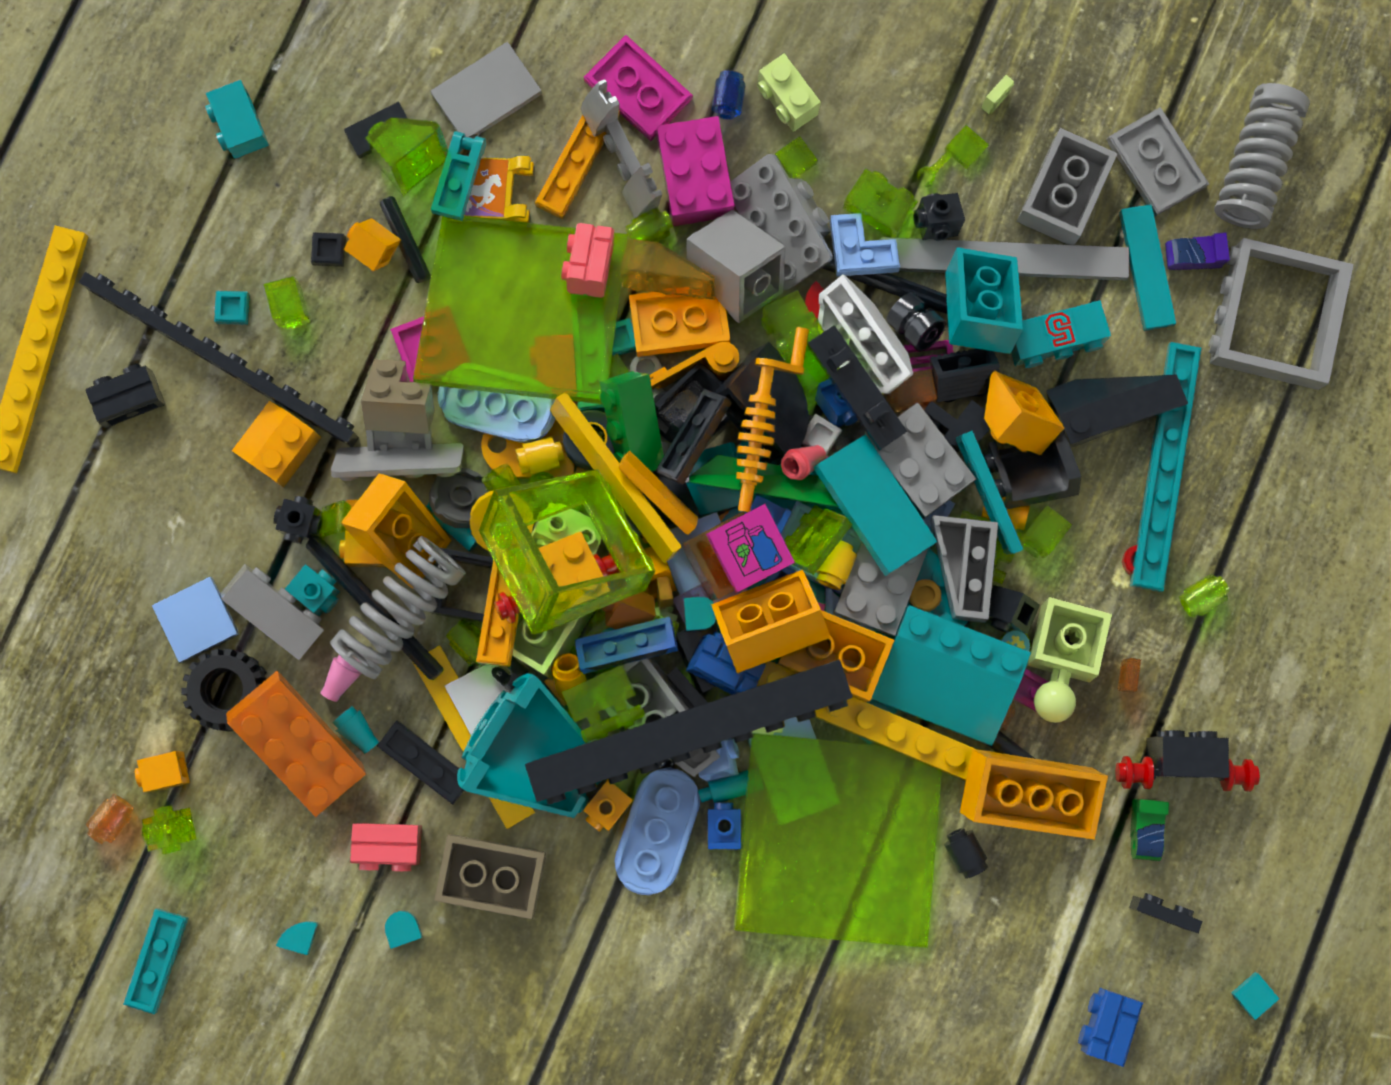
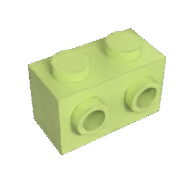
M785 53L759 70L757 87L766 100H770L775 107L779 119L784 124L787 123L793 132L818 115L821 104L820 100Z
M548 499L539 513L529 539L538 549L581 531L592 554H596L603 537V532L597 520Z

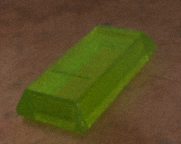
M341 500L322 507L321 516H323V523L319 533L321 538L347 531L341 522L351 510V505L345 500Z

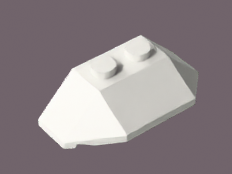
M842 274L819 294L818 336L835 325L881 393L890 394L913 375L908 352L875 304L851 280ZM849 361L844 362L837 370L848 364Z

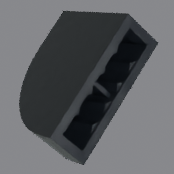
M770 342L751 351L715 392L727 397L732 402L726 415L741 433H751V429L742 428L741 424L743 420L753 421V417L745 415L747 407L755 408V404L748 401L750 395H755L758 391L761 367L755 365L756 358H767L787 363ZM774 370L770 395H772L771 398L776 399V406H768V410L775 412V419H766L765 423L775 425V432H764L763 436L774 438L773 445H762L761 449L771 451L770 458H764L767 463L780 465L782 458L788 450L801 447L807 433L809 414L806 395L797 375Z

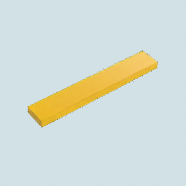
M563 393L556 397L550 412L665 564L681 549V544L639 488L619 470L618 466L620 463L569 395Z
M439 645L429 651L444 669L436 679H428L415 664L414 666L464 752L471 734L445 688V685L459 677L443 648ZM489 797L506 829L536 813L531 807Z

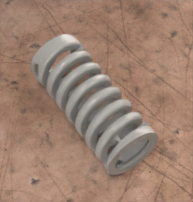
M1276 83L1261 84L1254 90L1252 101L1249 105L1250 112L1244 120L1245 127L1239 134L1240 142L1234 149L1235 157L1229 163L1230 172L1224 178L1225 187L1220 191L1219 201L1217 200L1214 207V212L1222 220L1250 229H1262L1270 224L1274 211L1272 206L1278 200L1274 192L1280 190L1283 185L1279 177L1284 176L1288 171L1285 162L1289 161L1293 156V151L1290 147L1294 146L1298 141V136L1295 132L1302 128L1303 121L1300 117L1305 118L1310 105L1309 98L1303 92L1296 88ZM1275 103L1287 104L1289 106L1278 105Z
M420 536L413 546L420 552L424 549L431 555L428 560L430 562L435 560L439 565L437 567L432 565L413 550H408L406 557L431 583L413 573L402 563H397L394 567L395 571L421 597L401 586L390 576H386L383 579L384 585L393 591L410 611L389 599L380 590L376 589L372 592V597L400 625L380 614L368 603L361 605V611L373 620L388 638L371 629L357 616H352L349 619L350 625L365 636L378 652L374 651L372 647H367L360 643L344 629L340 630L330 641L331 646L345 661L371 679H376L383 670L378 664L387 665L391 662L392 655L390 651L397 652L402 649V638L407 639L414 635L415 630L412 624L422 625L425 622L426 616L424 611L433 612L436 609L437 602L435 598L443 599L448 595L446 584L456 585L466 574L461 566L448 554L423 536Z

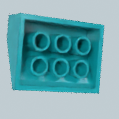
M908 605L893 637L894 643L871 699L992 746L1020 685L1031 652Z

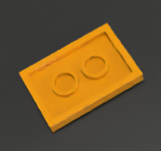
M706 285L629 295L637 357L705 349L719 342L731 343L726 309Z

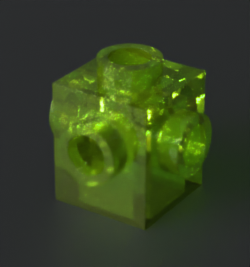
M173 805L153 810L154 816L142 819V837L147 844L148 852L161 849L162 855L182 850L181 844L197 840L190 807L175 811Z

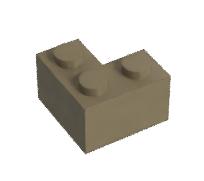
M374 359L361 399L365 430L429 434L435 413L431 384L408 382L406 361Z

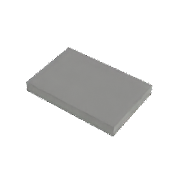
M508 41L430 91L455 130L465 133L466 137L473 139L542 95L541 89Z
M1161 107L1110 135L1106 140L1111 149L1118 153L1116 157L1147 205L1152 204L1154 217L1207 188L1209 185Z

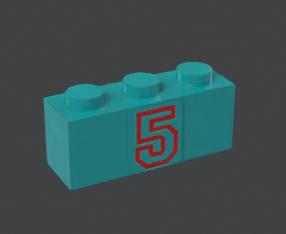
M1101 300L1022 320L1023 331L1011 351L1015 366L1024 364L1025 368H1031L1043 364V359L1053 356L1055 360H1062L1073 356V351L1084 349L1088 353L1103 348V343L1111 337Z

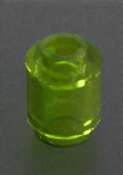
M658 207L631 219V223L625 226L627 235L635 249L640 246L646 248L670 236L669 229L673 228L667 211L661 212Z
M1209 574L1185 588L1184 593L1179 596V600L1189 616L1192 618L1197 615L1203 616L1228 601L1227 593L1230 592V589L1221 576L1216 577L1213 574Z
M462 619L446 634V638L450 641L449 645L469 666L475 663L478 666L482 665L476 662L481 631L472 622L468 623L465 619Z

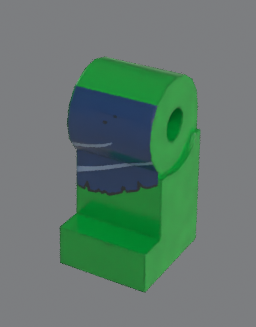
M1132 799L1130 837L1131 856L1133 859L1161 861L1164 851L1165 819L1169 812V802Z

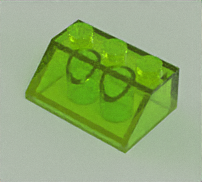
M390 117L385 122L375 124L370 129L369 135L365 137L380 170L403 196L442 166L448 153V147L441 127L436 121Z

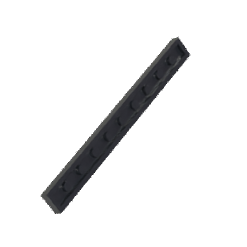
M85 272L79 283L88 291L346 445L353 447L359 439L356 433L352 431L355 426L347 420L338 416L335 421L325 415L328 410L320 404L311 400L308 405L299 399L301 395L299 392L284 384L283 388L276 386L272 383L274 378L259 368L256 372L251 371L245 367L248 362L232 352L229 357L219 352L220 345L207 337H204L202 341L192 335L194 330L186 324L177 321L174 325L167 321L168 315L153 305L149 309L139 304L142 299L127 289L123 293L113 288L115 283L102 274L98 273L95 278Z

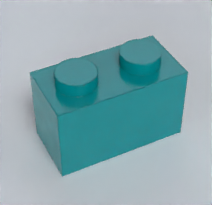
M241 80L206 93L210 104L206 105L205 108L211 122L218 123L221 132L216 133V136L223 151L229 150L234 159L269 146L249 93Z

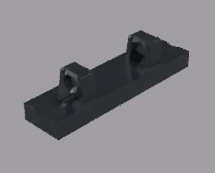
M835 325L807 343V347L879 451L907 432ZM849 361L848 364L837 370L844 362Z

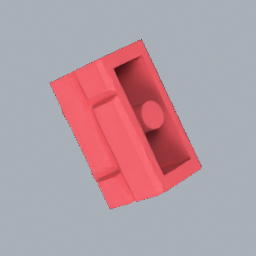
M579 223L576 226L575 235L569 234L567 253H571L570 262H563L561 280H566L569 293L587 294L588 296L599 298L604 297L614 247L613 228L604 226L594 227L591 224Z
M353 823L350 862L359 864V870H379V864L392 865V871H411L412 865L420 864L422 825Z

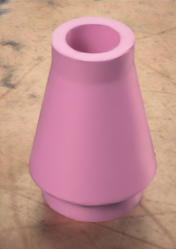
M340 655L333 657L324 687L320 693L327 699L338 702L340 696L362 673L351 666Z

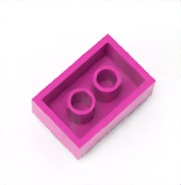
M715 116L657 126V141L672 227L715 220L730 210H734V200L719 117Z

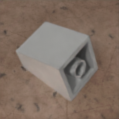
M730 210L721 217L716 218L712 223L698 232H694L687 238V263L738 323L783 293L785 246L734 210Z

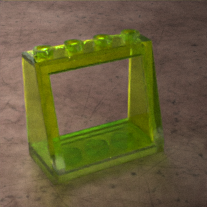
M599 469L495 489L479 529L532 634L545 632L645 591L656 571L652 559L645 553L637 533L632 530L625 517L623 508L618 505L611 492L609 483L604 480ZM583 504L621 573L559 587L527 526Z

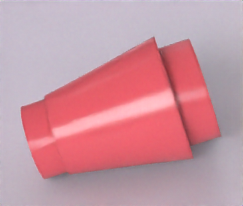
M819 445L788 450L781 461L782 471L790 479L803 480L814 471L813 467L826 459V452Z

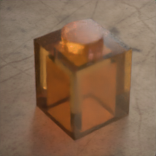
M931 369L913 372L911 377L890 394H887L890 404L895 405L896 412L906 411L916 403L923 408L927 407L931 401L936 402L937 397Z

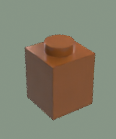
M622 583L618 584L613 593H608L607 600L602 606V610L605 611L606 626L615 630L653 621L656 616L654 596Z

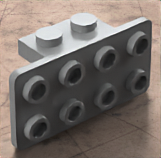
M767 154L730 181L734 205L739 214L785 246L784 290L793 288L832 260L833 255L823 237L831 233V229L827 224L829 219L823 209L817 207L812 198L814 193L810 185L802 179L789 178L776 155Z
M431 427L429 434L366 430L368 447L339 448L331 467V476L340 478L343 481H352L359 477L370 476L375 479L379 473L390 477L404 475L406 478H418L423 476V474L450 477L461 471L464 445L461 443L432 444Z

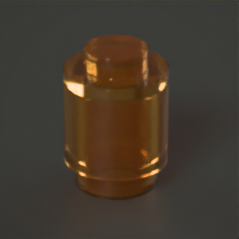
M113 794L109 799L105 798L86 822V826L89 829L87 832L88 836L100 844H104L105 841L113 843L131 820L132 816L130 814L133 812L134 807L116 794Z

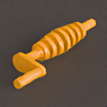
M796 327L790 364L773 359L756 358L755 365L761 367L758 391L755 395H750L748 401L754 403L755 408L747 407L745 415L752 416L753 421L743 420L741 424L742 428L751 429V433H739L738 440L749 442L748 447H737V453L747 455L746 460L737 459V466L745 468L744 473L736 472V479L741 480L742 483L738 511H751L755 485L762 483L764 476L757 475V470L765 471L767 468V464L759 462V458H770L771 451L761 449V446L773 445L774 438L763 436L764 432H775V425L765 423L766 419H775V412L768 410V406H776V399L771 398L772 395H770L774 370L800 375L804 374L803 364L809 329Z

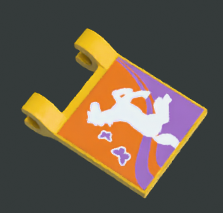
M531 157L481 158L463 219L507 220L528 224L530 210H527V206L525 204H511L514 174L533 176L534 163L531 162Z

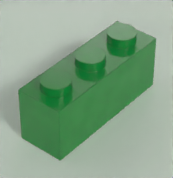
M631 371L600 381V399L605 408L607 418L606 431L615 449L613 455L620 463L622 457L631 451L651 472L655 471L664 454L649 374Z

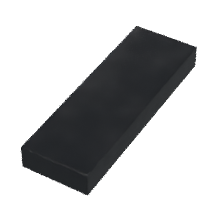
M704 389L655 472L664 478L683 485L732 402L725 396Z
M398 720L395 721L378 743L377 747L452 805L456 803L465 791L458 785L457 774L459 767Z

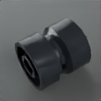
M914 292L902 296L892 306L887 316V323L900 335H905V340L919 352L925 351L934 345L946 328V321L933 309L928 310V304Z

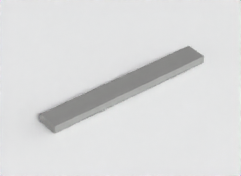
M881 237L880 239H896L900 263L899 271L945 273L958 247L1017 257L1019 276L1124 281L1129 278L1128 247L960 240L936 241L934 239L922 240Z

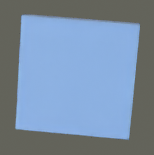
M208 577L152 605L179 663H183L239 635L238 629L224 601L221 600V594L212 577Z

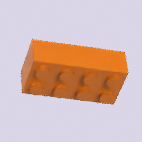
M278 670L226 713L227 724L315 817L366 775L363 763Z

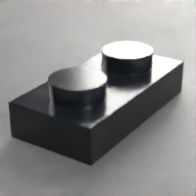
M1147 893L1144 894L1143 898L1132 897L1130 909L1199 934L1203 921L1193 918L1194 911L1176 904L1174 910L1162 906L1163 899Z

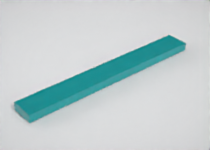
M1175 342L1168 344L1163 375L1177 374L1188 404L1156 417L1136 543L1137 551L1135 552L1133 562L1134 570L1133 574H1131V587L1157 592L1164 591L1201 347Z

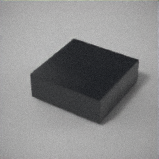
M313 232L311 264L313 266L344 267L346 236L342 233Z

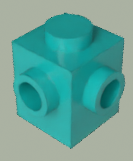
M306 564L285 588L287 592L318 616L323 612L329 613L335 607L339 600L336 596L340 593L333 586L337 581L323 569L317 573Z

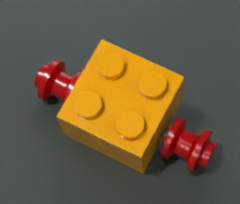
M577 532L521 555L520 572L529 591L522 583L517 586V593L508 596L504 592L498 593V601L494 602L496 611L501 620L507 619L512 624L516 622V614L523 611L529 616L535 614L534 603H536L546 626L606 602L609 590L607 585L609 576L615 573L620 577L627 576V568L631 567L630 560L625 550L619 551L616 546L610 547L609 555L600 558L597 554H592L582 532Z

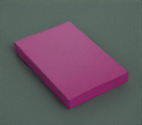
M627 35L584 76V81L591 88L599 81L605 79L607 82V92L609 91L612 97L615 96L620 104V114L650 142L657 136V126L669 124L693 99V95Z

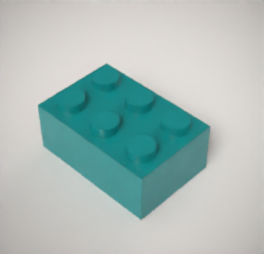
M957 247L945 272L949 344L1010 354L1023 331L1017 257Z

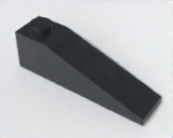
M1177 374L1075 379L1045 391L1053 412L1065 427L1064 431L1071 448L1188 404Z

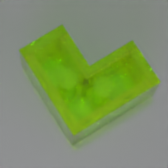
M812 311L780 329L778 332L776 349L789 364L791 363L796 327L809 329L807 343L825 332ZM806 346L803 364L804 374L796 375L807 397H810L817 392L818 384L828 380L829 377Z

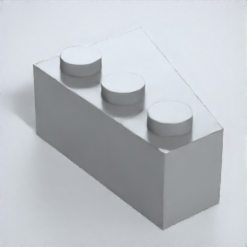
M933 515L930 522L933 535L938 541L935 545L952 619L985 623L989 618L998 522Z
M244 564L221 591V600L300 660L324 631L323 627L319 624L322 619L308 608L303 611L296 606L294 602L297 599L283 587L278 591L268 582L271 578L259 568L255 567L252 570Z

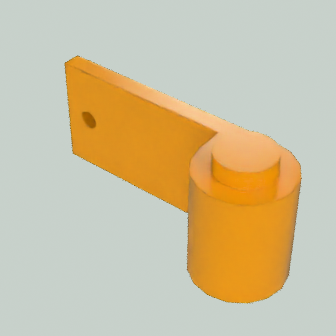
M729 342L716 343L669 370L663 367L650 374L651 387L654 389L668 386L684 377L699 362L705 365L708 370H711L718 379L725 381L739 365L738 349Z

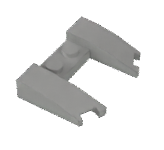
M603 79L587 94L580 110L594 137L606 132L607 135L603 136L604 142L610 153L616 152L621 162L617 164L618 170L623 180H628L622 194L635 220H638L658 210L662 192L661 190L654 191L657 189L653 178H649L650 173H653L650 164L640 165L618 121L620 104L615 96L612 97L611 93L607 92V82Z

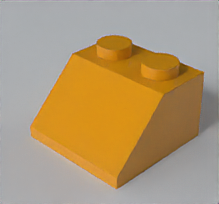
M997 371L991 374L984 417L991 428V436L1001 444L1009 443L1022 452L1030 451L1041 455L1065 427L1036 387Z
M269 400L233 448L232 452L284 488L321 437L308 425Z

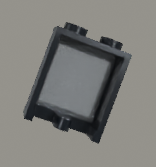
M700 362L655 403L660 434L671 444L703 390L706 389L715 393L723 384L711 370H708ZM726 414L707 446L732 423Z

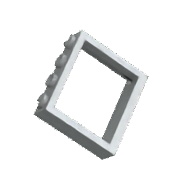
M1243 238L1237 245L1231 247L1230 260L1227 262V265H1230L1229 274L1224 277L1221 284L1220 294H1224L1222 305L1217 307L1214 316V323L1218 325L1216 334L1211 336L1208 344L1210 346L1209 353H1211L1209 364L1316 390L1323 388L1330 381L1354 264ZM1249 256L1329 275L1310 369L1229 350Z

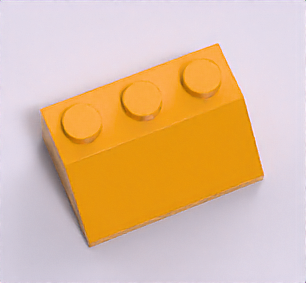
M803 569L711 604L737 673L830 638L823 614Z
M821 610L830 638L780 657L777 665L799 673L840 659L852 696L864 702H869L894 640Z

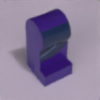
M1214 233L1212 236L1193 237L1192 239L1179 238L1165 243L1167 268L1169 270L1222 268L1230 260L1227 233Z

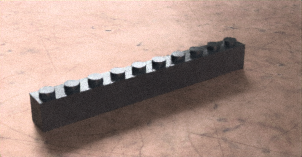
M839 659L525 764L536 801L539 802L546 799L547 805L565 800V793L577 789L578 795L597 789L596 783L608 779L609 784L628 779L627 772L639 769L641 774L659 769L658 762L669 758L672 764L691 758L689 752L702 748L703 753H708L722 748L721 741L733 738L734 742L738 743L753 738L752 731L765 727L766 733L785 727L784 720L796 717L798 722H802L816 717L815 710L828 706L829 712L847 707V700L853 698Z

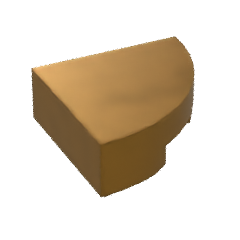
M668 576L657 577V602L659 609H666V607L673 605L671 583Z

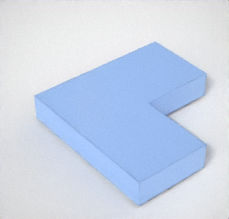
M861 213L830 216L829 221L837 277L842 274L852 276L899 272L900 263L896 239L865 241Z

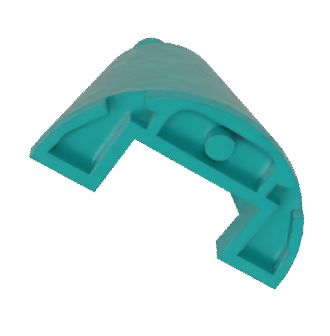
M533 674L522 675L513 681L512 685L515 688L510 693L503 690L474 729L461 757L466 760V765L464 769L462 767L458 769V785L467 792L575 818L577 813H581L585 809L589 801L586 793L578 795V791L575 789L565 793V800L547 805L546 799L537 802L525 764L591 741L538 677Z

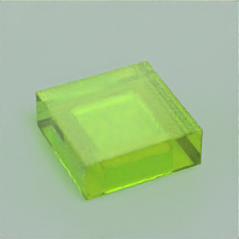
M965 125L947 144L944 150L968 170L984 153L989 144L970 127Z
M800 136L775 153L785 172L790 178L794 179L818 163V159Z

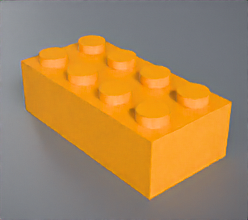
M972 749L960 813L977 823L1095 840L1108 776L1092 767Z

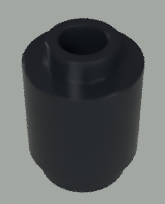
M963 827L947 835L948 841L944 846L958 873H962L965 879L974 877L988 868L985 862L987 857L973 830L966 831Z

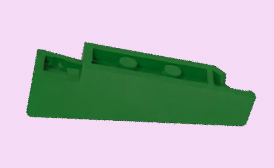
M715 455L706 464L692 474H689L685 482L741 492L742 483L741 480L736 479V472L744 473L745 468L737 466V459L740 458ZM766 463L767 468L765 471L757 470V475L764 476L762 483L755 485L754 494L839 508L818 475L809 474L803 480L790 479L783 473L780 465Z

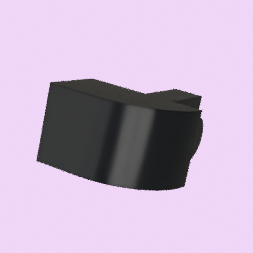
M971 400L958 419H955L932 401L924 410L938 430L945 435V439L955 452L960 451L956 437L973 431L977 443H979L990 429L984 419L985 409L973 400Z

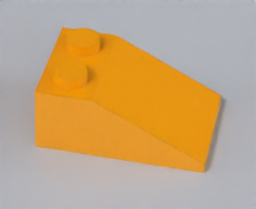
M380 473L341 522L363 548L410 588L413 587L395 571L394 567L397 563H402L422 579L425 575L406 557V552L413 550L432 565L436 562L435 560L433 562L428 560L431 555L424 549L420 552L413 546L418 541V538L423 536L439 548L445 549L452 541L405 481Z

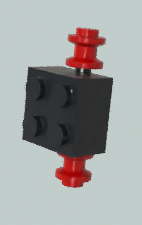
M1182 730L1157 731V737L1146 738L1147 757H1144L1141 763H1133L1129 756H1123L1121 763H1117L1115 768L1116 781L1121 782L1123 789H1130L1132 783H1142L1144 789H1151L1156 777L1218 778L1223 791H1231L1233 785H1242L1245 792H1251L1254 785H1258L1260 780L1259 768L1254 766L1251 759H1244L1242 765H1233L1231 759H1229V738H1218L1217 731L1188 732L1189 737H1185V731Z

